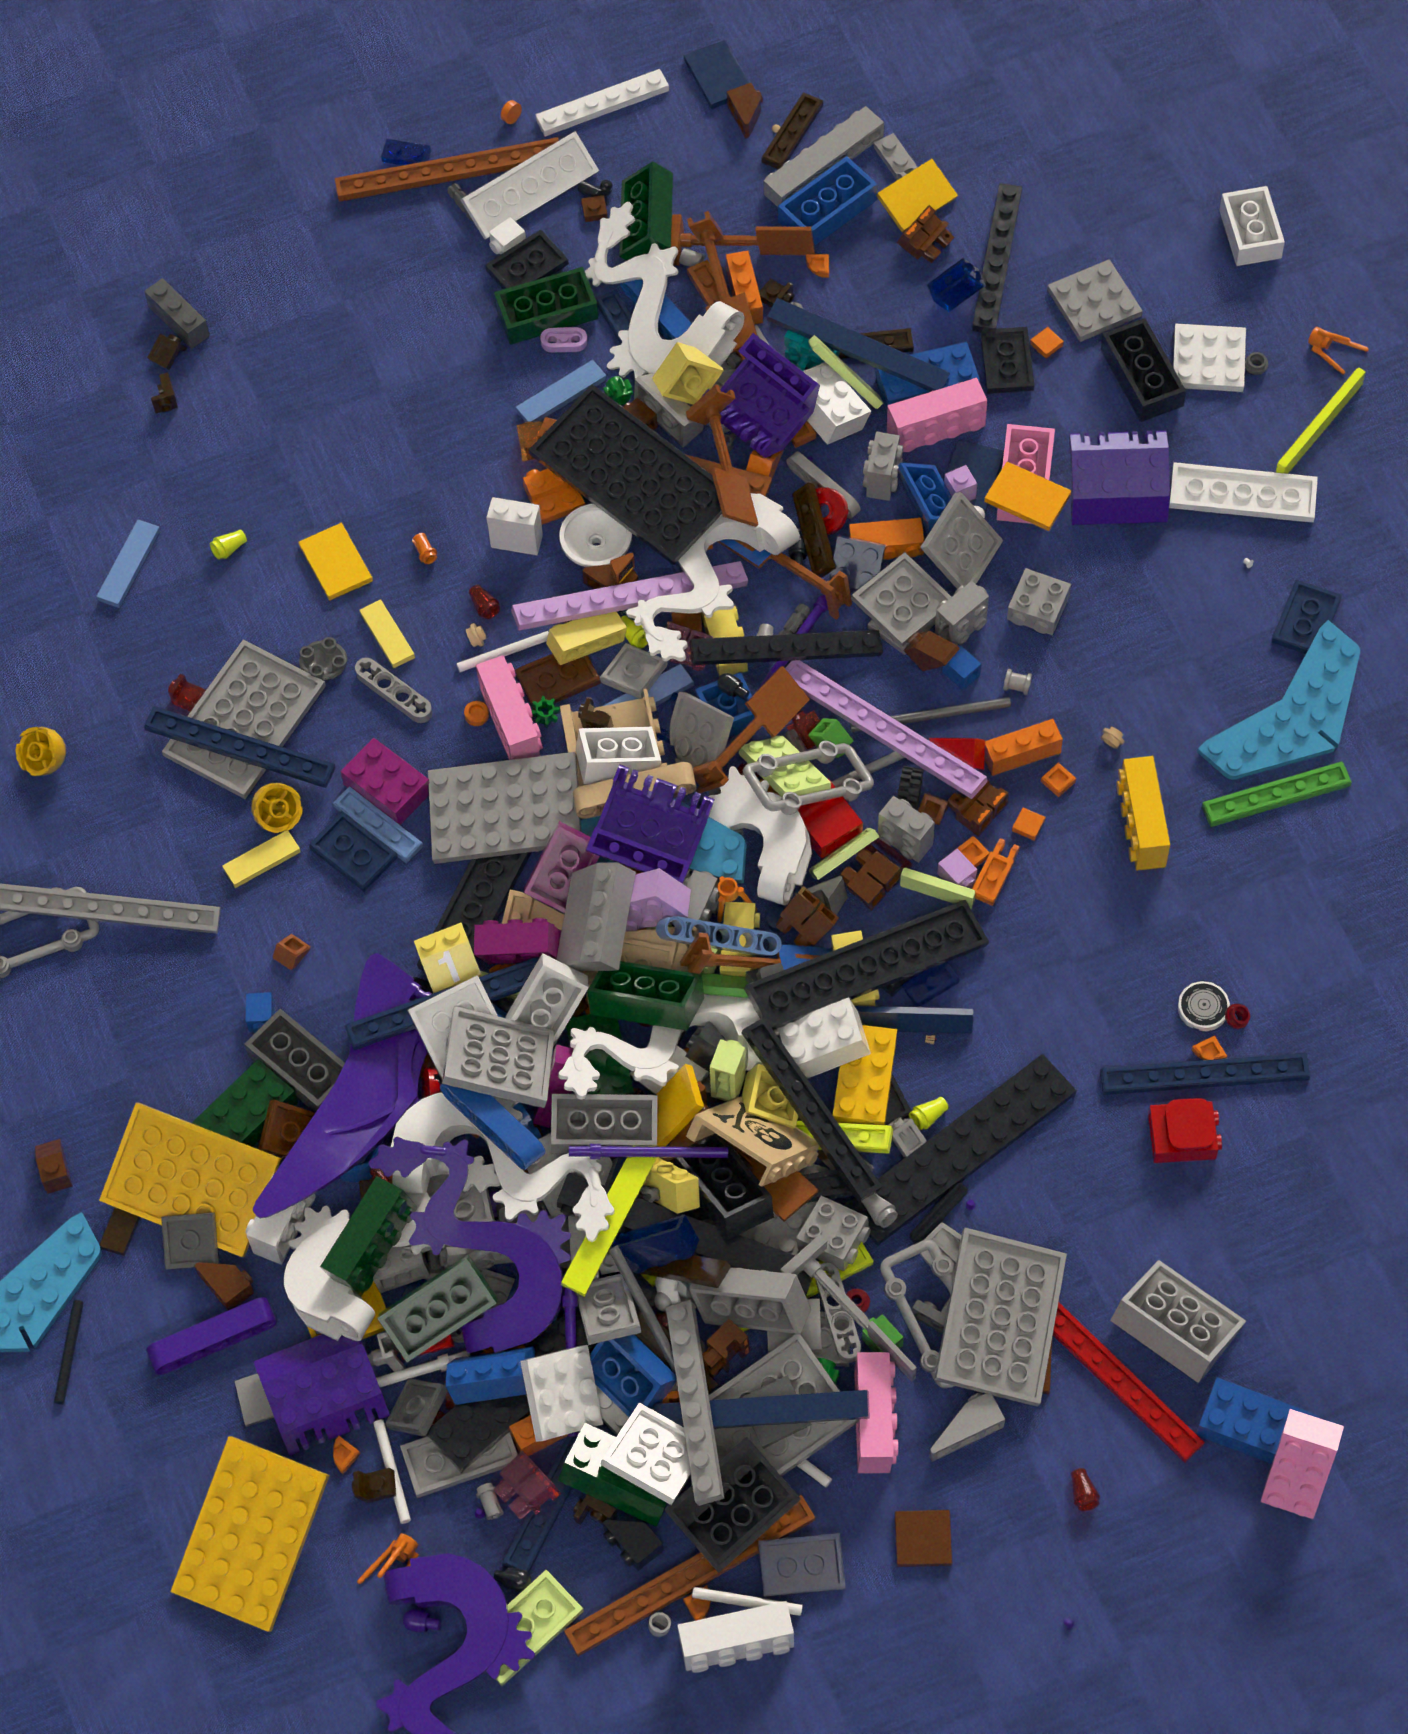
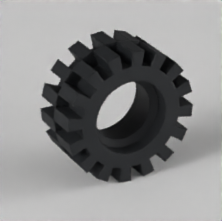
M903 766L897 798L899 800H906L913 809L917 810L924 770Z

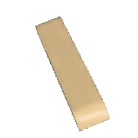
M680 762L638 772L639 776L634 785L635 789L642 791L645 778L651 775L653 776V781L649 791L653 790L657 778L677 785L674 798L677 797L681 787L686 788V795L696 790L693 768L688 762ZM631 774L627 776V779H626V782H627V783H628V781H629V779H630ZM613 779L574 789L573 798L576 814L579 818L587 819L602 814L612 788Z

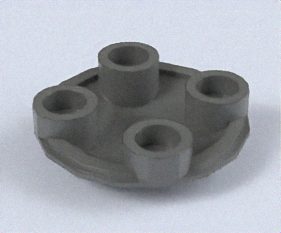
M326 637L323 640L303 646L299 652L301 670L323 681L339 676L347 665L346 651L332 637Z

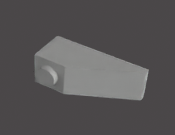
M980 1392L968 1399L969 1402L962 1407L930 1449V1459L932 1462L1004 1428L1005 1418L992 1394L986 1393L983 1395Z

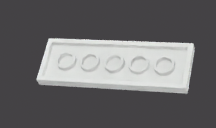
M575 131L461 199V202L485 240L490 237L489 232L509 217L514 221L519 220L576 186L581 181L596 174L599 169Z
M1174 462L1169 508L1313 523L1318 477Z

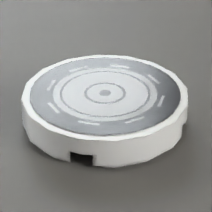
M1200 981L1190 984L1183 990L1179 997L1178 1012L1180 1018L1187 1026L1206 1032L1217 1029L1225 1022V1011L1230 1006L1227 994L1221 987L1212 982Z

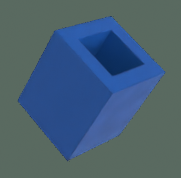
M960 645L958 652L943 666L942 672L964 690L980 676L981 663Z
M271 992L246 994V1024L249 1032L256 1033L275 1014V1002Z

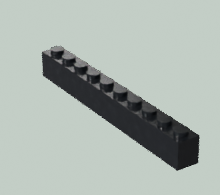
M568 1173L557 1199V1207L561 1208V1213L575 1217L573 1208L589 1186L585 1178ZM601 1184L606 1194H608L611 1188ZM636 1198L618 1233L625 1235L626 1232L634 1235L635 1240L644 1244L653 1242L660 1245L659 1248L662 1250L677 1251L684 1254L727 1261L731 1268L782 1273L780 1269L795 1256L741 1235L728 1240L721 1230L714 1225L681 1213L677 1214L670 1209L640 1198ZM803 1270L797 1277L806 1296L813 1277L811 1278Z

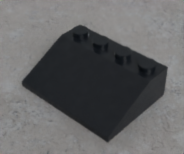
M748 1437L743 1439L719 1461L724 1499L698 1506L694 1499L692 1485L672 1505L665 1509L666 1513L718 1573L801 1500Z

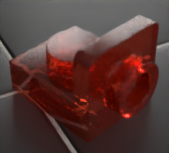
M181 673L176 680L171 682L168 689L172 704L190 712L206 691V689L187 682L185 675Z
M802 710L791 719L793 722L786 727L788 730L795 729L806 748L810 749L815 744L808 735L821 720L814 710L804 713Z

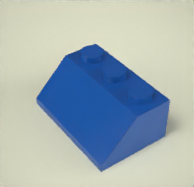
M900 463L898 469L901 482L929 534L952 496L935 465Z
M635 1335L599 1342L590 1354L595 1385L629 1418L639 1403L653 1410L654 1404H659L668 1395L677 1381L676 1375Z
M534 1346L496 1353L458 1357L447 1364L446 1388L455 1405L526 1395L520 1361L534 1358L535 1348Z

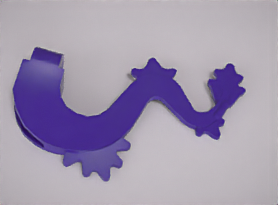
M397 1136L393 1139V1147L380 1145L378 1147L379 1154L369 1161V1166L381 1169L386 1177L392 1176L398 1170L401 1176L406 1178L413 1170L426 1162L428 1158L442 1161L449 1168L448 1178L431 1197L425 1212H412L410 1214L411 1219L416 1224V1229L409 1239L410 1245H429L434 1255L441 1253L444 1244L452 1247L498 1252L508 1256L516 1264L519 1273V1287L513 1297L503 1304L484 1311V1317L475 1318L461 1327L467 1354L492 1346L496 1353L531 1342L550 1326L559 1312L562 1296L564 1295V1286L561 1285L563 1272L560 1264L571 1259V1255L561 1249V1244L571 1238L570 1232L562 1231L566 1216L560 1214L550 1219L548 1212L542 1210L535 1222H532L526 1213L519 1214L517 1224L502 1221H461L455 1217L454 1209L468 1179V1165L474 1162V1158L467 1155L468 1140H462L455 1146L450 1142H445L443 1147L424 1145L423 1143L405 1140Z
M445 1553L410 1559L411 1566L386 1571L383 1575L389 1605L416 1603L420 1609L436 1606L454 1607L462 1612L467 1625V1635L464 1643L453 1655L415 1679L409 1687L401 1680H395L393 1694L377 1700L376 1707L388 1714L390 1718L388 1725L390 1732H395L405 1727L411 1734H455L431 1713V1705L435 1700L472 1682L486 1671L492 1679H497L502 1665H507L516 1672L520 1669L519 1660L535 1658L534 1651L526 1646V1642L532 1639V1633L517 1630L523 1615L520 1612L508 1613L504 1593L495 1579L485 1568L473 1561Z

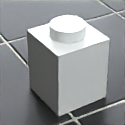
M511 217L489 232L490 248L495 254L500 255L526 239L525 230Z

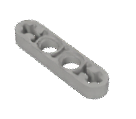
M796 451L787 458L788 467L805 483H813L815 489L828 487L839 491L848 504L847 518L851 519L860 512L861 509L858 502L803 454Z
M362 658L357 661L355 671L357 678L413 721L425 723L430 720L432 708L427 699L373 659ZM370 667L372 674H370L368 671H365L363 673L362 669H368ZM383 679L391 681L390 686L387 688L379 687L378 683ZM399 693H407L409 695L408 700L404 702L398 701L396 696ZM416 707L420 710L425 708V713L419 712L417 714Z
M831 1263L820 1264L822 1270L828 1271V1274L832 1275L831 1279L845 1293L837 1267ZM815 1279L837 1355L844 1362L856 1361L857 1352H861V1344L853 1318L840 1305L830 1306L826 1300L830 1294L826 1290L823 1291L824 1288ZM846 1319L849 1327L844 1331L837 1330L834 1327L836 1320ZM848 1337L850 1346L856 1347L853 1349V1354L848 1355L847 1351H842L845 1349L844 1338Z

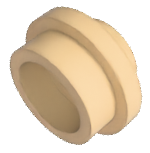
M475 623L471 624L470 628L466 629V633L472 646H484L483 640L486 639L483 628L481 626L477 627Z
M1111 727L1110 729L1104 728L1102 730L1103 735L1101 739L1109 746L1117 749L1119 745L1124 744L1123 734L1118 729Z

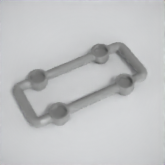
M822 741L818 748L777 758L769 754H762L757 762L749 763L743 769L746 780L765 809L769 811L781 810L786 815L796 813L802 805L843 796L846 801H853L858 798L861 792L870 790L874 785L872 776L852 746L845 743L835 745L830 741ZM844 753L863 782L848 778L841 787L801 796L793 792H786L781 800L772 801L754 772H757L762 777H768L774 773L777 767L814 759L827 764L832 762L837 754Z
M57 887L52 888V889H56V890H63V889L57 888ZM73 887L66 890L87 893L82 887ZM4 912L0 914V925L28 915V913ZM87 920L89 929L82 932L69 929L64 932L60 940L9 959L0 956V978L8 976L13 967L62 949L70 952L79 950L84 941L94 938L99 933L98 921Z
M923 1240L885 1258L881 1263L880 1270L886 1282L884 1293L890 1300H895L922 1354L920 1366L924 1371L931 1373L934 1379L939 1353L930 1349L904 1296L906 1285L903 1280L895 1278L891 1267L928 1250L933 1258L931 1264L933 1274L943 1279L951 1294L954 1278L951 1273L953 1261L948 1256L942 1255L935 1242ZM935 1381L936 1384L941 1388L947 1389L954 1386L939 1381Z

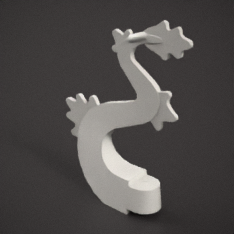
M630 202L624 203L620 208L612 207L610 218H602L600 220L597 251L595 257L589 259L590 267L585 270L587 279L593 280L592 284L595 287H598L601 282L613 285L642 279L643 287L631 317L629 330L619 331L618 336L621 338L622 344L610 349V353L615 356L607 364V367L610 370L620 369L619 375L623 378L631 371H634L635 378L647 373H656L677 342L697 348L721 366L737 345L733 340L743 328L744 314L719 301L714 303L704 316L699 314L689 329L680 337L673 340L662 339L658 333V320L667 287V277L678 274V269L673 266L678 249L671 247L660 250L659 246L654 243L651 245L648 254L636 256L616 267H609L607 265L608 249L613 248L630 235L627 226L635 221V218L631 215L633 205Z
M751 493L758 526L754 527L725 518L721 514L678 560L680 567L694 586L692 591L658 596L646 602L639 600L637 607L626 611L628 617L635 619L636 626L642 625L646 633V641L649 645L651 656L660 653L663 661L670 659L684 661L686 659L684 650L688 647L686 641L679 640L681 638L680 631L655 627L654 618L658 613L703 612L706 618H711L715 611L734 608L733 601L728 597V594L733 590L732 586H719L718 578L706 555V551L711 544L724 539H734L749 544L759 552L765 549L773 555H778L800 540V534L795 524L781 512L784 510L783 506L761 494Z
M732 766L729 769L728 782L724 786L719 787L721 793L708 796L715 799L709 817L731 830L746 828L754 830L763 836V850L757 865L761 871L757 894L759 898L786 906L792 897L795 885L801 887L803 885L812 855L809 833L799 811L792 815H786L781 810L769 811L765 809L745 776L740 775L736 767ZM763 780L760 783L767 792L769 783ZM767 792L772 801H779L782 798L777 794ZM689 869V871H688V873H687V875H686V878H687V877H688V878L691 877V875H690L689 872L692 871V870Z
M704 994V1000L689 1027L694 1025L705 1026L708 1021L711 1022L726 1040L737 1041L745 1047L746 1071H750L757 1064L763 1065L741 1034L745 1027L760 1020L750 999ZM653 1025L649 1046L640 1049L612 1035L596 1032L592 1027L588 1028L587 1031L573 1028L571 1029L573 1040H571L570 1046L574 1050L572 1056L567 1059L563 1069L559 1072L558 1077L567 1080L564 1084L565 1090L573 1091L578 1099H585L587 1092L597 1089V1084L593 1080H598L600 1077L599 1072L593 1068L588 1059L585 1058V1055L590 1050L603 1049L624 1067L635 1071L634 1080L650 1079L660 1086H665L667 1074L678 1072L679 1066L671 1062L681 1033L684 1030ZM778 1029L773 1030L776 1035H779Z
M442 1092L421 1099L409 1108L396 1123L393 1139L398 1136L405 1140L417 1141L429 1146L443 1147V1143L450 1142L454 1137L462 1134H477L484 1138L489 1146L498 1181L502 1187L499 1192L493 1195V1200L505 1205V1218L507 1221H513L523 1212L537 1215L539 1211L537 1202L548 1196L569 1172H578L585 1177L589 1186L573 1208V1213L581 1216L576 1223L577 1230L585 1231L588 1241L594 1242L600 1231L609 1229V1224L605 1217L613 1215L615 1210L608 1200L606 1191L601 1186L598 1172L602 1171V1165L597 1162L598 1160H590V1157H569L568 1153L555 1159L537 1172L527 1174L452 1105ZM492 1096L518 1121L523 1118L520 1111L513 1109V1106L518 1103L517 1101ZM428 1158L426 1162L413 1170L406 1178L401 1176L400 1171H395L392 1178L393 1185L401 1188L405 1193H426L430 1175H437L439 1160Z
M482 1156L474 1157V1162L468 1165V1179L463 1191H468L474 1186L481 1193L490 1186H500L498 1177L495 1174L494 1164L483 1165L485 1161ZM439 1161L437 1175L449 1174V1168L446 1164ZM406 1193L417 1206L415 1211L425 1212V1208L430 1200L428 1193ZM328 1206L322 1207L319 1213L307 1207L304 1209L305 1221L297 1222L294 1225L296 1230L302 1235L289 1242L290 1247L295 1251L291 1255L284 1273V1287L287 1296L293 1304L296 1313L307 1327L337 1341L341 1335L355 1341H360L373 1320L375 1311L365 1301L356 1297L350 1287L334 1281L320 1268L349 1221V1213L347 1210H342L332 1217ZM414 1220L405 1225L399 1242L392 1247L410 1245L409 1239L416 1229ZM426 1244L411 1245V1250L414 1255H417L424 1247L430 1246Z

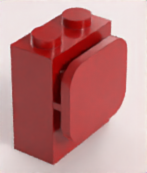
M831 782V789L836 788ZM843 796L802 805L798 809L810 836L811 849L815 850L821 859L863 832V822Z
M1202 1098L1172 1100L1168 1104L1150 1105L1148 1121L1153 1163L1216 1159L1218 1150H1222L1221 1134H1216V1126H1219L1218 1110H1213L1212 1101L1208 1102Z

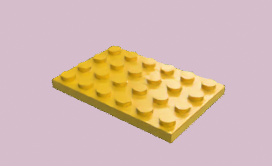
M138 1102L135 1103L99 1201L159 1225H162L161 1217L215 1212L217 1247L240 1257H245L250 1244L246 1228L249 1221L256 1217L252 1209L273 1174L277 1171L282 1158Z
M228 1436L170 1592L271 1632L330 1475L233 1436Z

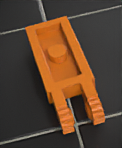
M1001 838L993 852H990L972 888L975 890V899L992 906L1014 865L1020 846L1014 844L1007 858L1000 855L1005 847V840Z

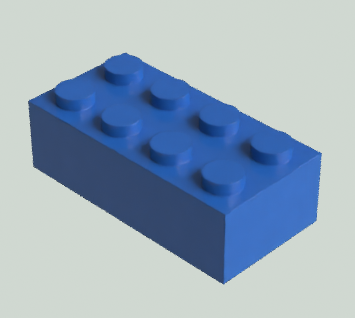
M846 156L778 205V223L782 227H811L815 246L877 201V183Z
M967 342L910 355L950 372L944 388L977 378L980 383ZM876 368V381L886 412L888 411V405L930 392Z
M1217 1377L1196 1435L1272 1464L1289 1410L1292 1409L1320 1418V1416Z

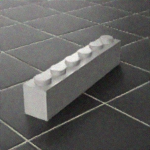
M866 106L859 111H855L849 119L837 124L831 132L821 136L809 148L803 149L794 159L785 162L775 173H770L764 180V195L778 207V205L846 156L852 160L873 145L875 141L881 139L884 136V122Z

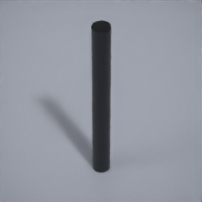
M74 1300L54 1398V1403L62 1405L65 1403L84 1304L80 1300Z

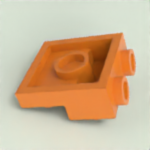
M548 468L542 471L533 469L526 474V477H523L524 489L531 504H536L540 507L542 525L565 517L575 509L585 505L581 494Z

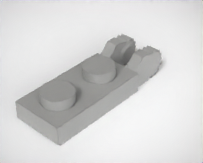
M894 133L874 142V149L896 180L917 168Z

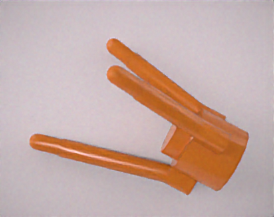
M1319 327L1314 328L1308 340V343L1313 345L1311 351L1319 354L1342 375L1345 374V370L1323 352V348L1328 349L1332 341L1365 352L1369 350L1368 347L1352 342L1350 338L1328 332Z
M723 876L719 878L720 882L717 886L719 893L717 921L719 923L722 922L725 902H732L738 896H741L745 903H753L744 892L743 887H738L737 882L733 878H725Z
M401 1533L397 1540H393L386 1551L357 1580V1583L362 1584L390 1554L391 1556L377 1574L378 1578H382L396 1559L403 1563L407 1559L406 1567L411 1566L410 1559L419 1556L415 1552L419 1544L410 1536Z

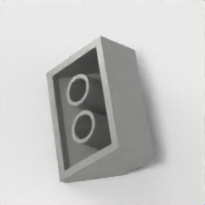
M655 373L638 376L635 379L634 400L638 397L657 414L658 424L678 444L684 447L703 431V424L687 419L686 411L690 408L687 403L662 396L652 379Z

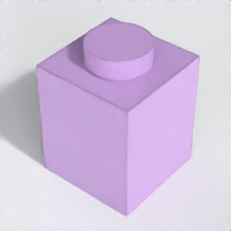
M966 465L945 474L944 483L951 496L954 493L962 492L969 501L976 499L977 482Z
M956 849L938 863L937 874L945 881L971 889L976 882L977 869Z

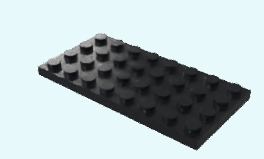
M593 384L529 449V454L672 565L690 549L722 514L713 476Z

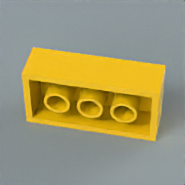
M1146 756L1123 759L1122 769H1118L1119 780L1116 782L1118 795L1123 797V802L1120 805L1121 815L1127 819L1125 836L1127 840H1131V847H1129L1130 862H1135L1136 871L1164 868L1167 864L1170 841L1154 757Z
M862 1025L871 1054L840 1066L833 1117L838 1123L885 1125L897 1029Z

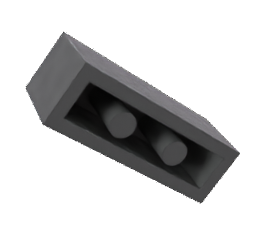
M163 278L144 291L148 307L191 349L210 336L206 320Z

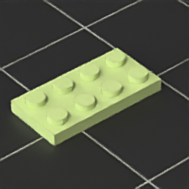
M783 735L761 741H751L739 750V755L748 764L757 762L762 754H769L777 758L800 753ZM810 761L777 767L772 775L762 777L768 781L769 785L781 797L786 792H793L801 796L831 789V782Z
M547 1570L507 1605L508 1613L520 1612L523 1615L517 1630L532 1633V1639L526 1642V1646L534 1651L535 1656L584 1612L578 1602ZM530 1659L519 1660L518 1664L520 1666V1669H522L530 1661ZM502 1665L499 1677L495 1680L503 1686L518 1671L515 1672L507 1665Z

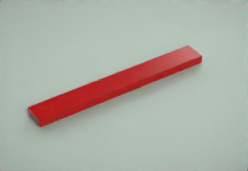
M1058 1302L1053 1336L1186 1463L1205 1442Z

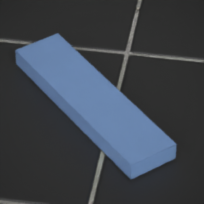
M591 360L516 406V412L531 427L580 397L591 384L596 387L606 381V374L594 360Z
M137 520L96 596L98 601L120 608L160 533L159 526Z
M679 664L662 673L649 689L648 695L649 697L654 696L655 705L658 706L678 695L679 692L694 686V682L682 664ZM626 693L604 706L639 698Z
M350 786L333 802L334 808L339 812L343 811L396 852L398 858L406 864L423 848V843Z

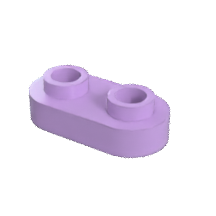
M579 327L548 328L540 336L542 348L551 353L579 352L587 346V334Z

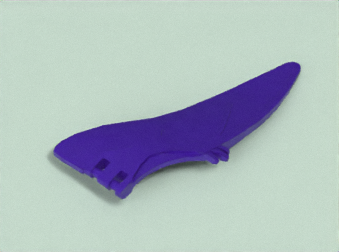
M378 953L372 954L366 961L361 976L354 1021L411 1002L415 998L419 999L431 995L432 993L423 991L421 989L422 986L415 982L414 978L389 959ZM417 1029L357 1050H353L352 1045L350 1046L349 1056L334 1086L256 1200L252 1209L256 1217L261 1219L277 1214L307 1199L343 1176L377 1148L393 1132L396 1123L404 1113L420 1101L417 1097L418 1082L428 1051Z

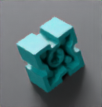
M788 330L784 336V345L787 347L785 350L786 359L802 371L806 367L810 369L825 363L812 350L809 344L810 339ZM829 348L833 353H835L839 357L840 352Z

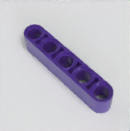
M261 1297L149 1345L146 1351L155 1374L164 1375L273 1328L277 1324V1320L268 1299Z

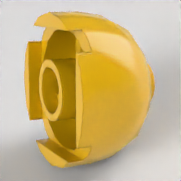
M31 727L21 733L20 736L23 737L20 740V744H16L15 750L16 759L23 771L27 770L30 773L29 775L42 776L52 774L61 767L65 760L66 747L62 737L55 730L47 727Z
M269 783L262 786L254 794L251 802V812L254 820L263 829L273 833L288 831L299 822L302 815L301 798L290 786L282 783Z

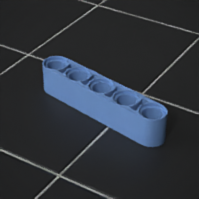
M679 916L660 919L656 926L657 935L666 941L691 945L695 939L692 936V928L695 926L699 933H708L710 945L713 949L760 957L775 955L782 946L780 937L771 932ZM670 922L675 927L672 935L668 932V924ZM718 930L722 934V941L720 943L715 937ZM741 935L745 936L746 939L744 947L739 942ZM765 938L769 941V949L767 951L763 947Z

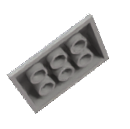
M616 862L597 863L572 872L557 961L577 971L619 970L635 871Z
M1160 1260L1121 1299L1110 1320L1198 1383L1213 1367L1246 1322V1320Z

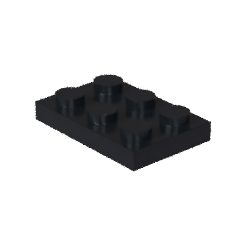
M540 229L487 263L485 268L503 289L551 276L567 266L569 261Z
M1028 328L996 329L995 334L980 332L987 394L1034 391L1035 385Z

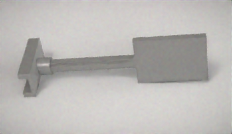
M819 1234L784 1265L780 1271L782 1273L798 1275L804 1270L811 1278L814 1277L860 1326L868 1331L869 1338L883 1352H890V1360L895 1361V1365L911 1382L916 1379L917 1367L873 1321L869 1322L867 1316L822 1270V1266L816 1258L827 1249V1241Z
M387 1332L378 1334L377 1338L380 1349L371 1351V1354L367 1355L371 1366L375 1365L377 1367L387 1363L394 1372L406 1369L405 1365L396 1356L399 1350ZM258 1373L235 1381L246 1427L274 1418Z

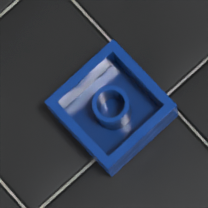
M741 672L734 674L743 683V688L750 692ZM717 681L695 689L696 698L734 717L729 737L740 734L755 718L745 705L752 697L751 692L745 700L739 696H728L718 688Z

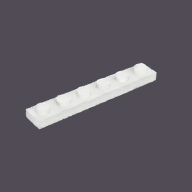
M658 69L535 114L536 121L544 136H548L669 91V85L661 70Z

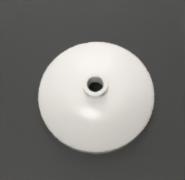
M595 504L584 505L572 511L565 518L560 528L562 550L570 560L584 567L610 564L612 559L624 556L627 553L632 541V533Z

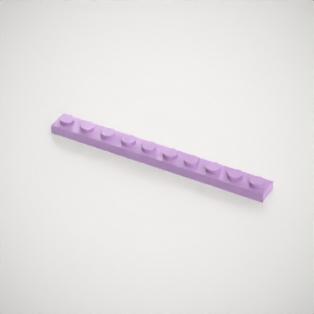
M741 561L712 567L718 578L719 586L731 585L733 589L747 586L748 578ZM682 572L512 605L511 611L518 630H524L635 608L638 606L639 600L646 602L658 596L687 593L692 591L694 586L686 574Z
M791 661L785 668L809 698L967 797L973 799L987 783V776L802 661Z

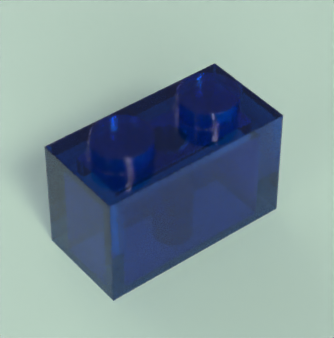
M962 258L929 282L927 287L933 301L950 312L985 287V283L979 269Z

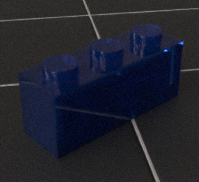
M684 1214L616 1236L610 1249L618 1245L632 1273L639 1274L654 1266L662 1267L674 1260L690 1258L695 1252L699 1238Z

